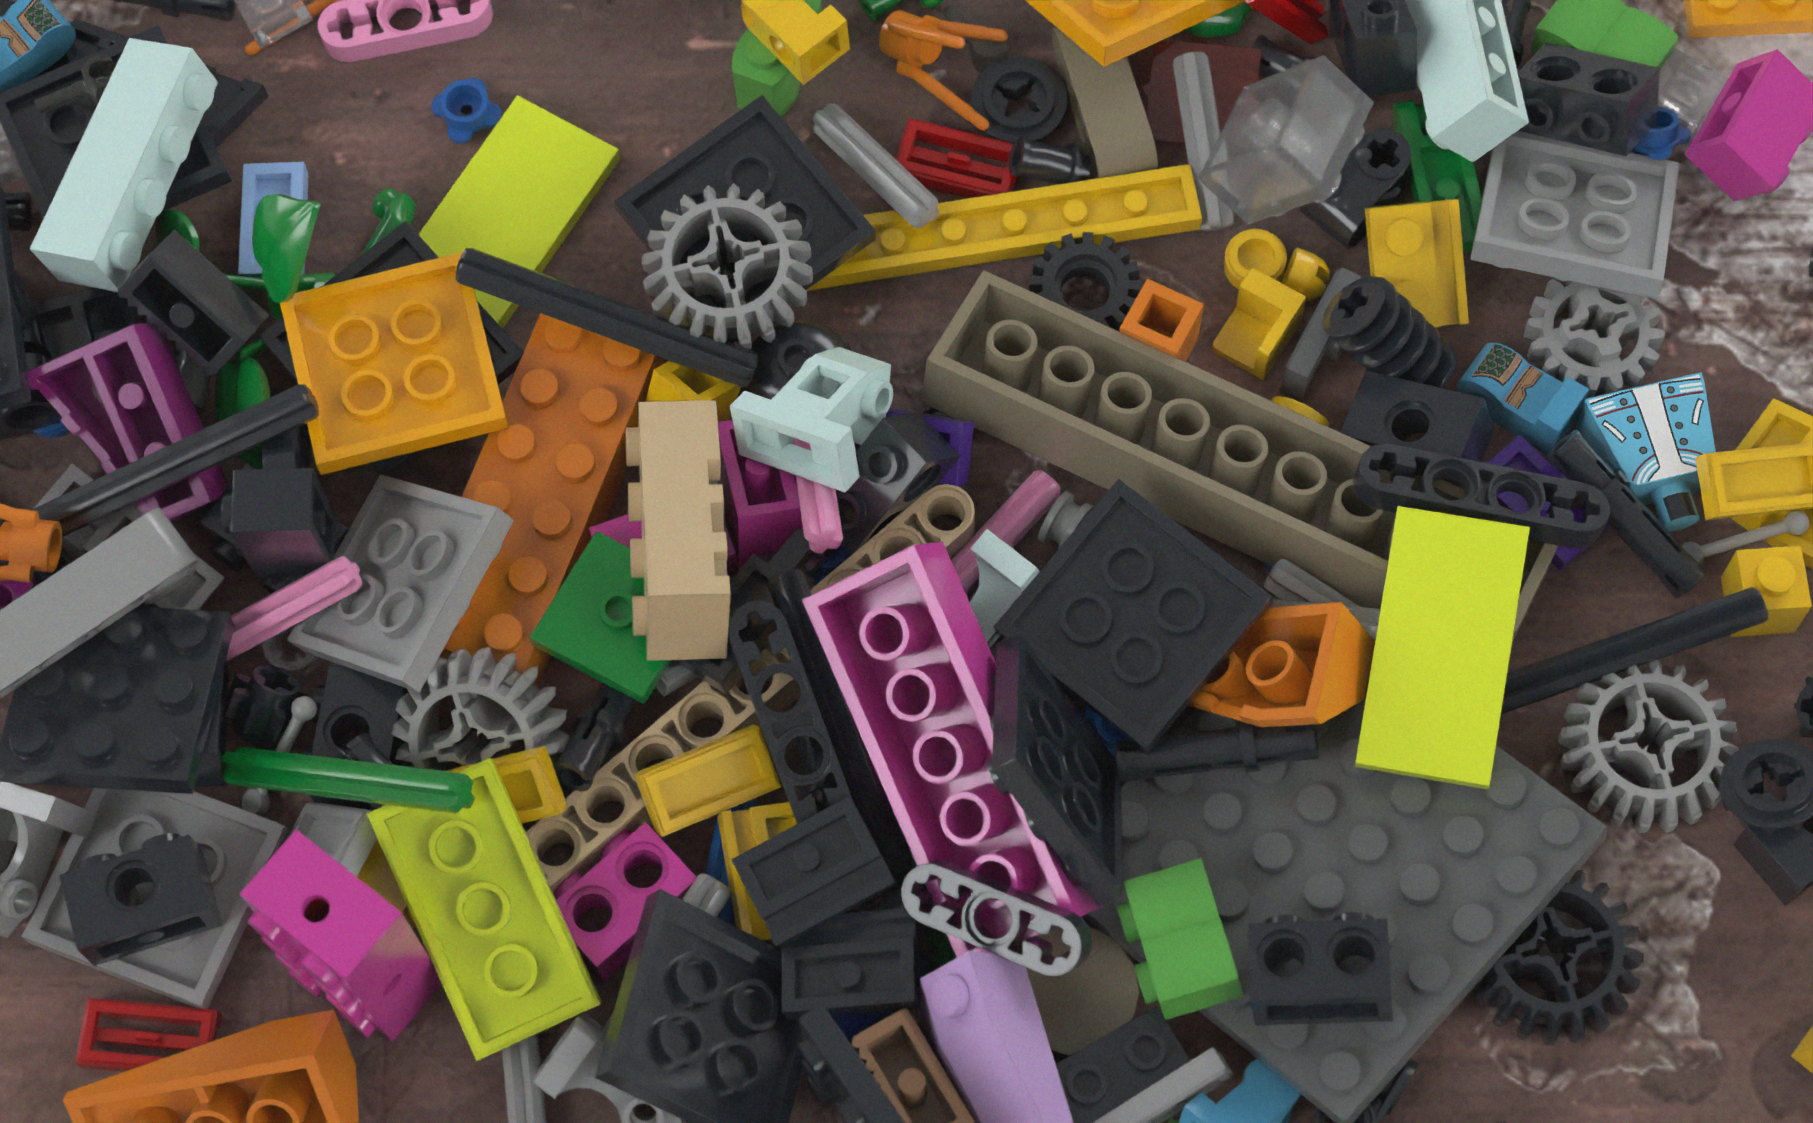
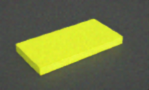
M517 95L418 235L439 258L464 252L466 248H474L542 273L620 161L619 149ZM474 289L477 301L503 329L519 305Z
M1397 506L1355 767L1488 790L1530 527Z
M488 758L458 772L468 775L473 781L471 792L475 800L469 809L462 808L460 812L454 814L385 805L367 813L476 1061L602 1003L492 758Z

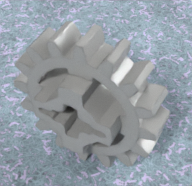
M1551 279L1547 283L1544 297L1536 296L1529 312L1533 318L1527 321L1524 337L1534 341L1530 344L1527 358L1529 361L1544 360L1545 364L1542 371L1552 377L1557 375L1563 380L1562 382H1564L1566 377H1569L1589 388L1586 399L1594 397L1597 389L1604 388L1606 394L1621 391L1623 382L1631 388L1639 387L1645 376L1644 371L1652 372L1660 356L1655 350L1660 349L1665 338V331L1653 327L1657 325L1661 316V310L1657 307L1644 309L1642 306L1646 299L1644 296L1623 294L1615 290L1573 281H1566L1564 287L1560 282ZM1567 308L1569 311L1567 319L1561 321L1559 328L1553 329L1554 319L1561 311ZM1634 339V350L1627 358L1621 361L1619 355L1622 348L1626 347L1629 340Z

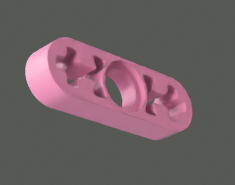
M342 0L329 5L322 12L318 20V31L325 50L332 58L341 62H355L475 37L489 27L493 18V9L490 0H469L471 13L466 15H459L458 1L461 0ZM430 5H438L441 21L434 22ZM412 8L422 14L419 24L410 30H397L390 25L391 17L401 9ZM377 16L382 33L374 34L372 17ZM352 23L354 27L353 37L342 39L340 35L342 33L341 26Z

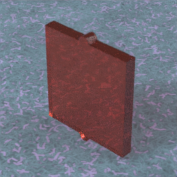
M1161 40L1155 43L1151 83H1147L1144 86V93L1149 97L1147 119L1154 141L1185 144L1173 61L1174 58L1184 53L1204 52L1209 57L1223 148L1250 150L1255 107L1259 106L1262 101L1261 95L1257 93L1261 49Z

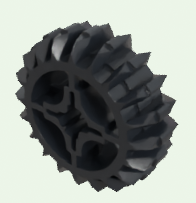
M1583 869L1577 870L1569 882L1560 889L1525 929L1528 942L1515 946L1511 954L1501 956L1477 983H1484L1485 987L1474 998L1476 1006L1479 1008L1486 1007L1494 1001L1500 1006L1493 1018L1495 1026L1502 1027L1507 1023L1510 1016L1521 1021L1517 1028V1038L1519 1040H1527L1535 1026L1541 1027L1542 1040L1546 1046H1553L1556 1043L1560 1034V1027H1563L1567 1038L1574 1044L1584 1039L1585 1024L1591 1030L1600 1034L1610 1025L1607 1013L1622 1016L1628 1008L1629 1004L1622 994H1634L1639 988L1640 979L1629 970L1641 966L1644 962V953L1637 949L1626 947L1639 937V927L1634 925L1619 926L1618 922L1628 911L1627 903L1617 902L1608 908L1602 902L1609 891L1607 883L1601 882L1596 885L1592 893L1582 888L1585 881ZM1555 910L1572 915L1587 928L1573 929L1567 927L1560 921ZM1543 944H1547L1551 953L1562 952L1565 955L1558 966L1555 965L1551 956H1539L1538 952ZM1601 953L1603 971L1599 987L1589 995L1577 1000L1574 986L1578 982L1575 966L1586 963L1591 955ZM1528 979L1536 982L1543 988L1548 1001L1528 994L1514 981Z

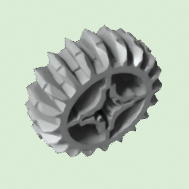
M734 183L727 191V198L717 199L715 190L707 185L703 193L704 202L698 205L692 198L684 194L683 198L680 199L683 215L680 216L664 210L661 215V223L665 231L650 230L647 239L649 247L653 251L642 256L643 270L650 274L643 280L645 294L656 297L652 302L653 313L662 318L670 316L669 321L671 323L689 327L690 334L697 338L703 333L713 336L715 342L725 343L728 341L727 339L738 338L739 346L751 349V334L758 332L762 339L771 343L775 339V330L772 322L791 327L794 323V312L790 306H805L807 291L802 286L810 284L813 280L812 267L805 264L811 258V247L807 241L799 240L802 236L800 222L797 219L784 221L786 207L781 201L764 209L765 197L759 188L750 195L747 201L741 200L740 188ZM730 230L751 234L767 245L762 246L760 240L755 242L737 240ZM704 236H710V241L702 252L689 256L688 263L679 265L685 252L696 241ZM720 249L725 250L728 263H734L735 273H733L735 289L730 288L727 275H721L719 266L722 264ZM777 272L770 287L760 297L746 304L745 296L747 291L753 285L767 281V274ZM693 291L695 297L701 295L717 297L724 303L726 308H716L702 304L687 293Z
M490 646L480 648L473 658L465 647L457 649L448 657V660L442 656L439 657L436 668L429 674L420 692L407 688L409 693H406L398 701L395 710L402 717L393 725L391 735L406 742L397 749L395 760L413 762L414 768L446 771L482 762L488 758L493 759L509 755L510 746L516 740L524 738L525 750L546 745L554 766L561 756L560 753L566 748L571 736L557 729L566 720L567 710L549 708L548 703L556 695V686L544 687L539 690L533 683L538 676V667H530L521 674L515 670V653L506 654L497 664ZM448 695H452L456 706L451 711L453 723L447 730L440 731L438 713L441 700ZM473 727L478 729L477 733L475 732V730L470 731L471 728ZM481 732L484 733L482 737L478 736ZM485 736L487 737V739H493L490 742L486 741Z
M1659 660L1647 664L1644 674H1641L1639 668L1634 665L1628 667L1627 671L1619 673V676L1616 673L1602 676L1601 680L1596 681L1597 686L1586 682V684H1582L1576 693L1579 703L1568 704L1564 712L1563 718L1570 726L1561 729L1558 735V742L1560 745L1571 750L1563 754L1560 760L1561 769L1581 771L1570 784L1572 793H1582L1589 789L1594 793L1587 805L1590 813L1600 811L1604 804L1614 809L1610 817L1612 827H1619L1626 816L1630 815L1635 817V828L1638 834L1646 833L1652 824L1653 817H1655L1665 833L1672 832L1678 825V816L1688 824H1694L1702 816L1701 806L1714 809L1722 799L1718 789L1720 788L1719 782L1722 769L1728 759L1739 750V747L1726 742L1736 733V722L1717 720L1727 706L1725 698L1713 699L1707 702L1703 698L1709 687L1707 678L1696 681L1693 687L1683 682L1686 676L1684 664L1676 666L1670 676L1662 674V665ZM1625 705L1628 713L1623 722L1625 731L1614 733L1610 741L1599 742V720L1609 711ZM1657 706L1671 712L1681 721L1666 718L1659 712ZM1640 736L1650 739L1649 745L1655 742L1659 746L1660 750L1657 755L1647 753L1648 746L1643 750L1638 746L1637 741ZM1697 749L1698 767L1696 775L1684 784L1672 788L1669 778L1674 771L1672 760L1682 758L1687 750ZM1614 770H1624L1631 773L1638 779L1641 787L1628 782Z

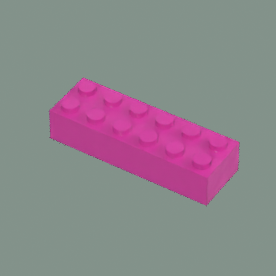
M935 542L912 545L803 599V604L917 866L934 860H947L1072 911L1080 917L1102 908L1103 905L1098 906L1081 884L1076 886L1070 882L1062 868L1059 855L1047 840L1040 841L1034 836L1026 821L1024 810L1011 794H1002L992 780L988 768V759L992 757L993 748L990 716L994 714L995 691L992 685V675L996 673V662L944 543ZM939 877L936 880L925 883L927 890L932 894L934 906L945 901H953L964 906L968 898L973 894L971 888L969 895L959 899L945 894L940 890L942 879ZM989 898L981 909V921L987 931L996 936H1004L1008 933L1012 924V915L1004 902L999 899ZM961 913L960 916H959V919H960L961 921H962V913ZM1031 914V921H1030V923H1031L1032 920L1035 918L1033 914ZM1028 928L1026 934L1019 941V944L1022 943L1023 940L1028 939L1032 936H1038L1041 933ZM947 934L957 958L968 951L992 953Z

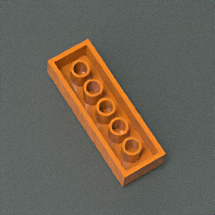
M540 313L502 401L509 428L488 434L462 494L463 498L498 507L514 519V522L502 542L498 555L490 563L473 594L468 610L460 618L439 657L442 656L448 660V657L455 650L465 647L473 658L480 648L490 646L495 662L498 664L506 654L515 653V670L521 674L530 667H538V676L533 682L538 688L551 655L532 646L529 637L591 540L589 528L607 521L629 467L626 463V427H638V402H645L653 370L668 362L667 359Z

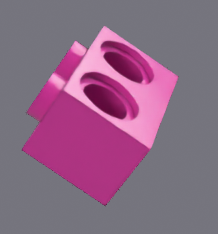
M646 822L633 833L627 829L617 834L601 851L600 857L602 860L584 876L580 873L569 876L553 891V895L582 959L603 983L628 962L646 897L662 889L683 900L696 879L692 871ZM652 864L663 870L660 879L648 888H637L628 883L630 874L641 865ZM602 907L612 912L609 924L600 931L586 932L578 927L580 918L589 909Z

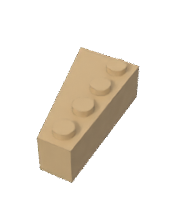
M716 400L638 402V427H626L627 466H639L640 482L628 483L629 522L641 521L642 539H630L631 578H644V596H632L633 636H646L647 661L726 658L730 580L729 576H727L726 532H723V486L718 484V481H720L721 459Z

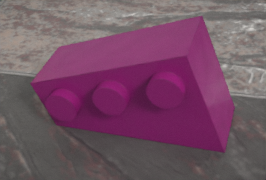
M156 324L130 325L27 371L30 387L33 390L38 389L63 417L60 421L73 435H79L103 462L101 467L107 474L204 429L162 332H157ZM220 464L135 503V506L143 515L160 507L169 521L174 522L214 505L229 484Z

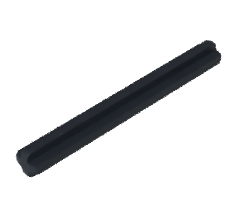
M466 248L458 261L456 280L465 286L740 387H748L756 372L759 355L747 348L728 341L725 343L715 342L713 336L706 333L697 338L690 334V328L687 326L674 325L668 319L474 248Z
M298 384L32 510L38 511L39 519L60 522L62 537L315 420L319 416L317 400L307 385Z
M791 569L770 578L767 584L774 605L782 612L788 623L851 797L882 853L891 874L895 879H898L911 871L909 852L891 804L802 600L812 595L808 583L800 569Z
M1750 587L1508 672L1501 714L1578 688L1582 684H1586V682L1592 683L1601 680L1602 676L1627 671L1628 667L1634 665L1638 667L1762 624L1768 619V610L1763 596L1758 588Z

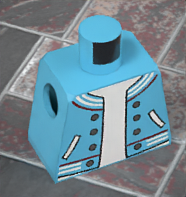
M1699 372L1585 399L1575 425L1582 437L1591 445V448L1613 471L1620 469L1628 477L1626 485L1644 505L1654 504L1659 521L1670 532L1695 524L1700 517L1692 494L1701 492L1695 457L1705 453L1716 452L1702 373Z

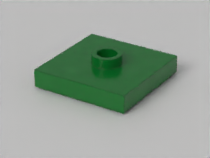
M596 531L530 635L531 645L642 704L646 703L671 660L647 661L646 636H633L632 596H644V578H631L630 548Z

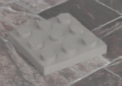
M1516 131L1492 149L1470 260L1492 264L1500 268H1512L1550 276L1561 281H1573L1611 289L1623 294H1634L1658 299L1664 281L1680 163L1664 159H1651L1645 155L1635 153L1622 156Z
M380 474L335 554V559L344 556L350 562L355 561L360 568L359 575L363 582L361 588L297 623L287 641L306 653L420 692L429 674L436 668L439 656L457 623L468 610L471 598L490 563L498 555L502 542L514 519L498 507Z
M94 788L84 809L97 813L88 838L71 834L22 937L29 944L195 1008L208 1009L248 924L247 921L253 913V910L240 893L283 845L290 832L283 824L193 791V794ZM176 833L182 837L190 834L204 853L222 926L93 966L77 950L59 875L76 870L77 864L80 861L94 855L109 853L118 857L142 849L141 845L143 842L158 835ZM143 882L133 887L127 896L126 906L134 907L146 902L153 892L154 883Z

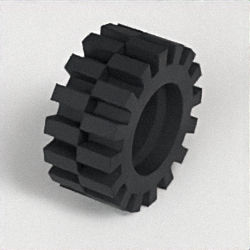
M1083 232L1082 243L1075 244L1071 233L1062 236L1061 248L1058 249L1053 242L1044 248V259L1037 256L1033 264L1029 291L1119 331L1121 324L1141 290L1142 280H1139L1140 269L1137 262L1130 263V252L1124 246L1115 252L1113 250L1114 239L1104 235L1100 245L1093 244L1094 232ZM1073 277H1095L1106 285L1109 297L1098 309L1089 311L1077 310L1068 306L1061 296L1063 285Z

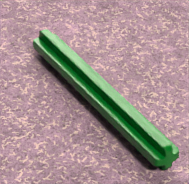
M238 747L234 752L227 751L221 758L222 764L225 767L223 779L227 783L237 786L454 814L460 812L462 808L469 809L475 800L471 792L473 781L464 773Z

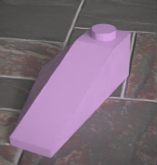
M968 951L920 979V1009L918 1011L927 1042L975 1123H1073L1025 966L994 953Z

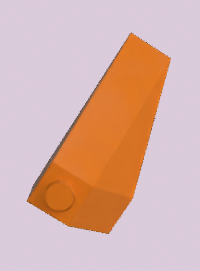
M1342 602L1270 607L1188 706L1259 727L1322 724L1364 700L1375 641Z
M334 1009L269 1021L68 1091L63 1098L73 1123H359L356 1064Z

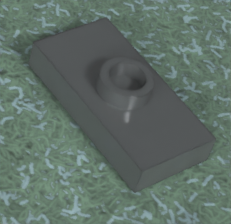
M1343 267L1340 270H1336L1285 367L1281 387L1283 395L1303 403L1325 359L1337 361L1343 349L1338 345L1337 340L1324 331L1322 324L1324 312L1332 298L1345 286L1361 279V275Z

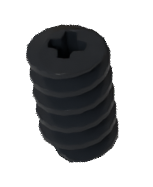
M1370 276L1352 282L1337 293L1325 309L1322 320L1324 331L1337 340L1338 345L1342 349L1351 353L1352 358L1362 367H1366L1367 371L1443 388L1449 381L1456 364V353L1452 344L1440 335L1439 331L1426 321L1424 315L1415 309L1410 301L1401 295L1396 287L1385 278Z

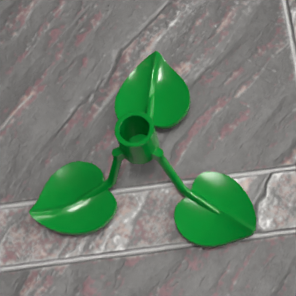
M272 194L263 197L258 203L254 216L252 246L255 259L263 268L262 279L225 275L239 288L267 291L269 310L276 319L283 317L280 303L289 302L295 293L321 287L335 276L331 272L301 274L321 204L316 201L296 199L283 194ZM167 209L162 210L156 216V238L153 250L175 230L199 251V238L196 230L183 213L178 210ZM260 339L239 349L236 354V362L227 361L218 371L214 392L217 422L270 398L268 379L264 370L255 359H252L257 353L266 350ZM263 444L238 455V457L249 465L262 469Z

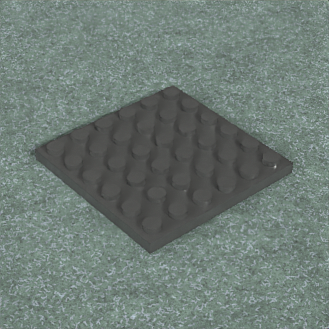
M1368 683L1363 701L1322 724H1316L1319 743L1318 760H1295L1261 765V770L1258 772L1246 773L1245 767L1227 768L1174 776L1149 777L1127 782L1121 788L1122 896L1103 904L1102 908L1082 916L1098 930L1121 945L1124 951L1139 963L1145 962L1147 960L1141 940L1128 944L1116 905L1129 901L1123 881L1201 858L1244 997L1198 1011L1336 1123H1353L1607 838L1606 825L1498 746L1495 748L1488 790L1355 767ZM1197 708L1173 734L1239 727L1240 721ZM1347 912H1361L1373 916L1374 919H1387L1390 942L1393 1021L1255 1026L1250 1003L1248 923H1264L1267 918L1275 915H1295L1303 918L1305 921H1332L1335 916ZM1355 955L1342 960L1338 968L1348 974H1360L1368 970L1373 963L1366 957ZM1282 958L1274 962L1270 966L1269 971L1277 976H1291L1297 973L1303 964L1293 958Z

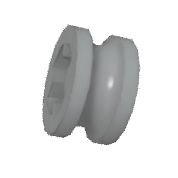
M1069 491L1063 492L1047 514L1039 531L1038 540L1044 544L1055 541L1059 545V550L1095 506L1090 503L1079 506L1074 502V494Z

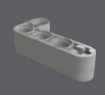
M160 507L139 517L0 610V699L143 602L146 606L157 602L182 585L194 574L199 560Z

